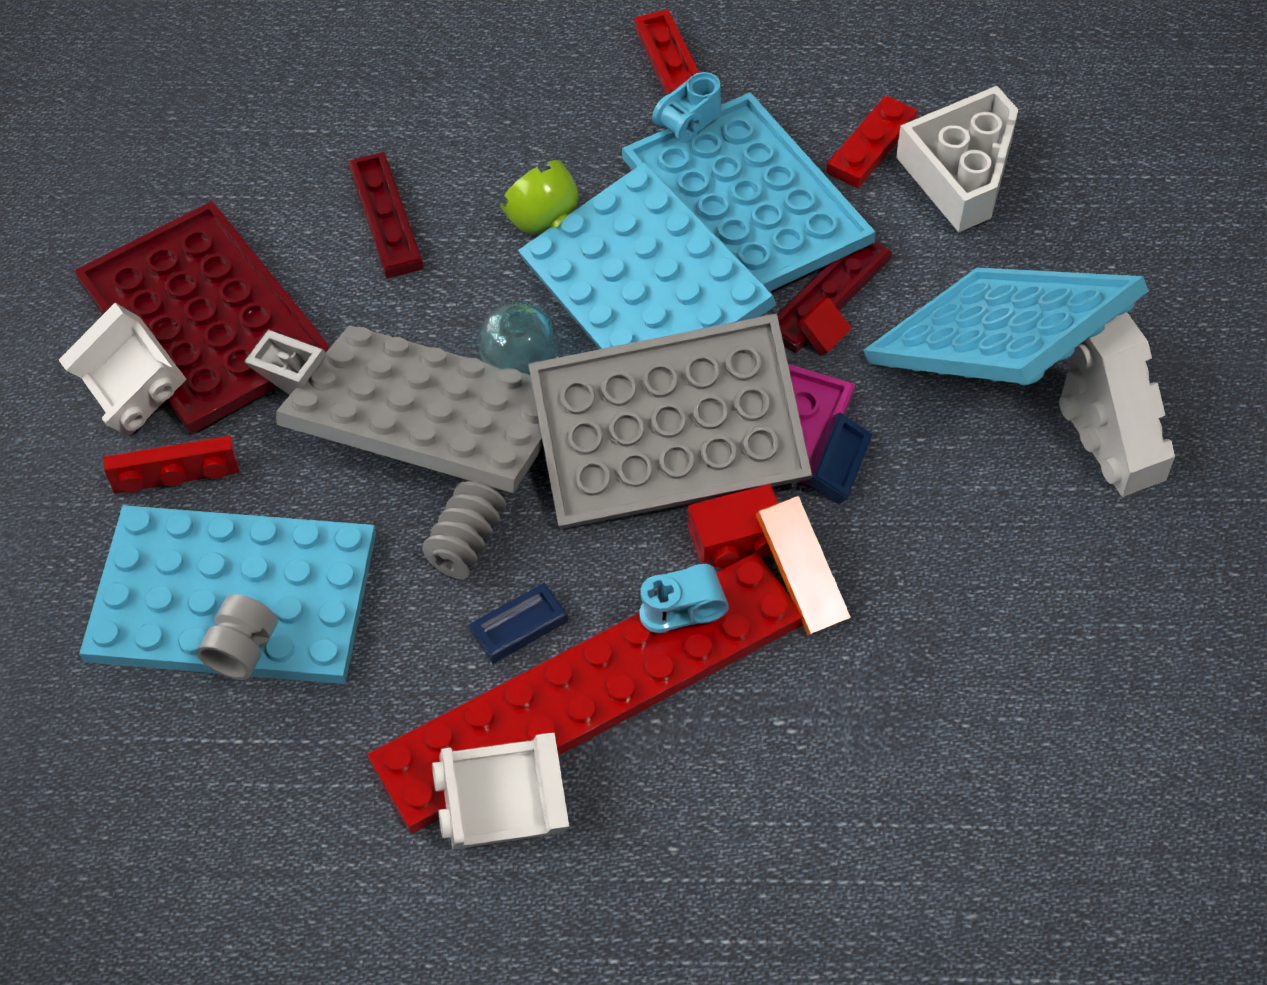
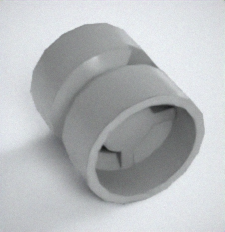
M231 594L226 596L214 618V622L218 626L209 627L196 653L198 658L213 671L232 679L246 680L249 679L262 655L260 648L266 647L278 624V619L264 604L247 596Z

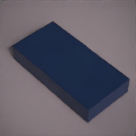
M837 413L831 418L811 467L812 479L806 480V483L838 504L847 500L873 434L842 413Z
M544 582L470 623L469 628L491 663L494 664L567 623L568 614Z

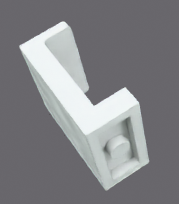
M114 303L59 359L66 371L82 378L106 412L102 417L104 423L129 437L186 380L185 376L142 319L117 303Z
M555 732L536 735L532 741L460 751L444 748L441 749L439 755L440 762L432 763L435 790H444L446 809L439 810L442 838H451L452 850L562 834L569 827Z

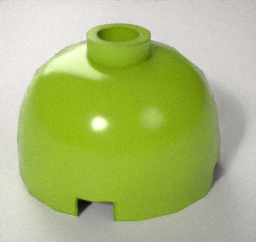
M560 160L547 162L551 169L542 173L538 167L526 173L505 193L504 196L508 203L500 204L501 209L519 230L529 235H540L550 227L558 228L564 218L577 208L579 200L578 186Z

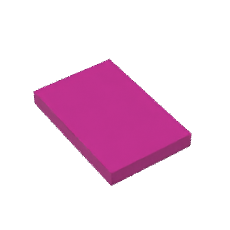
M788 364L811 469L831 418L839 412L845 415L854 394L855 384ZM806 480L799 481L800 483L809 485L808 483H806Z

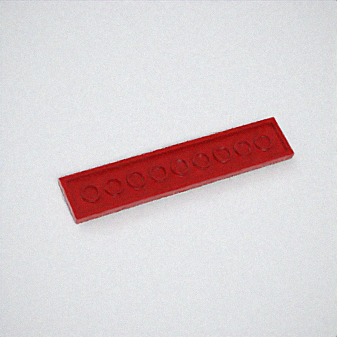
M755 552L716 573L729 605L728 611L719 619L709 623H697L672 629L664 633L649 631L642 625L639 613L369 752L367 754L369 762L412 835L438 821L439 810L446 809L444 790H435L432 763L440 762L439 755L441 749L451 748L452 751L532 741L536 735L555 732L559 756L801 627L803 624L799 610L759 554L757 555ZM663 612L662 621L666 619V612Z

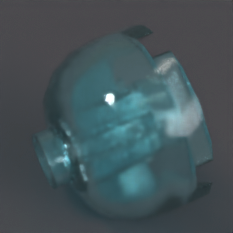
M512 301L494 308L483 321L479 333L478 348L483 362L501 370L512 368L530 375L528 364L558 358L559 338L552 318L542 308L530 302Z

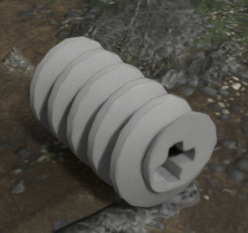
M466 481L458 484L454 489L453 496L447 501L445 510L439 515L438 523L431 529L430 537L423 543L422 550L430 564L449 577L460 580L468 578L470 574L468 566L475 565L478 557L475 552L483 551L485 547L483 539L491 537L493 531L491 526L498 524L500 520L498 512L501 513L506 509V502L502 495L490 486Z

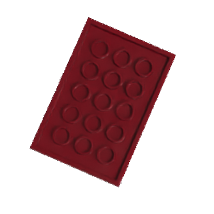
M213 201L74 270L78 282L102 315L114 303H117L139 316L185 376L186 380L166 402L191 435L277 388L276 385L244 362L268 330L321 348L325 353L330 348L329 344Z

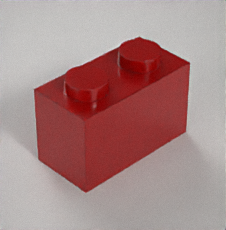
M771 484L688 505V531L701 564L726 568L755 552L760 557L773 555L756 516L757 512L778 504Z

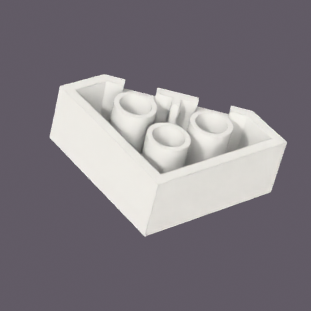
M998 86L901 125L896 158L958 232L991 219L1018 114L1017 107Z
M1127 312L1116 316L1105 324V329L1100 334L1087 338L1074 348L1075 351L1072 355L1062 395L1059 399V406L1063 416L1067 420L1072 421L1080 433V439L1084 448L1094 454L1101 465L1105 479L1108 483L1114 484L1122 497L1166 481L1175 458L1172 441L1169 439L1163 440L1162 426L1159 418L1165 416L1158 383L1149 382V371L1145 362L1152 359L1149 343Z

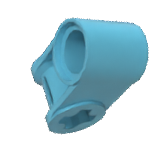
M708 72L692 75L685 83L672 93L664 96L657 103L653 111V122L660 127H668L675 132L676 138L683 143L692 140L698 132L715 121L721 114V86L719 78Z
M697 564L684 570L654 575L642 584L640 590L641 601L643 602L639 610L640 621L646 629L656 633H664L672 629L697 623L703 624L715 621L722 617L729 608L716 571L710 564ZM655 587H658L657 596H654ZM663 612H666V619L662 621Z

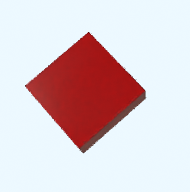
M829 297L821 299L797 323L819 355L828 353L852 329Z

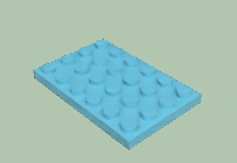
M751 92L722 104L720 116L688 142H681L676 138L675 132L667 128L622 148L623 160L631 170L644 162L769 292L875 243L876 232Z
M644 162L564 218L558 228L550 227L518 250L523 261L599 349L757 318L776 306L773 295Z
M975 268L863 351L869 364L935 372L940 375H959L965 378L990 379L993 382L1005 381L1029 385L1040 380L1044 376V371L1054 363L1070 357L1075 351L1074 348L1087 338L1100 334L1105 329L1104 325L1113 318L1130 311L1134 307V302L1149 292L1143 276Z
M122 505L79 654L85 663L219 674L206 666L198 658L196 651L209 627L218 626L214 622V618L226 596L237 594L250 597L264 604L278 619V624L266 647L260 648L262 655L250 676L346 684L376 538L375 527L368 524Z

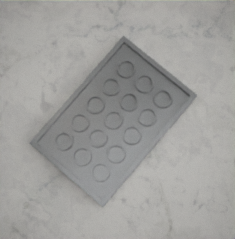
M777 313L528 364L560 529L714 499L771 484V487L812 479Z
M351 325L345 329L329 348L323 363L313 373L302 389L296 387L276 411L277 425L511 493L515 492L543 448L530 375L521 373L516 369L499 367L482 362L476 358L459 356L445 352L440 348H430L409 342L400 337H391L370 331L364 327Z

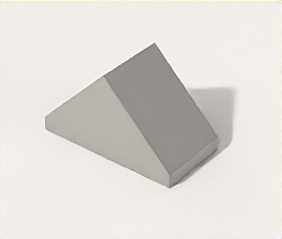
M268 330L244 362L290 395L296 387L302 389L313 373L321 366L327 354L321 348Z

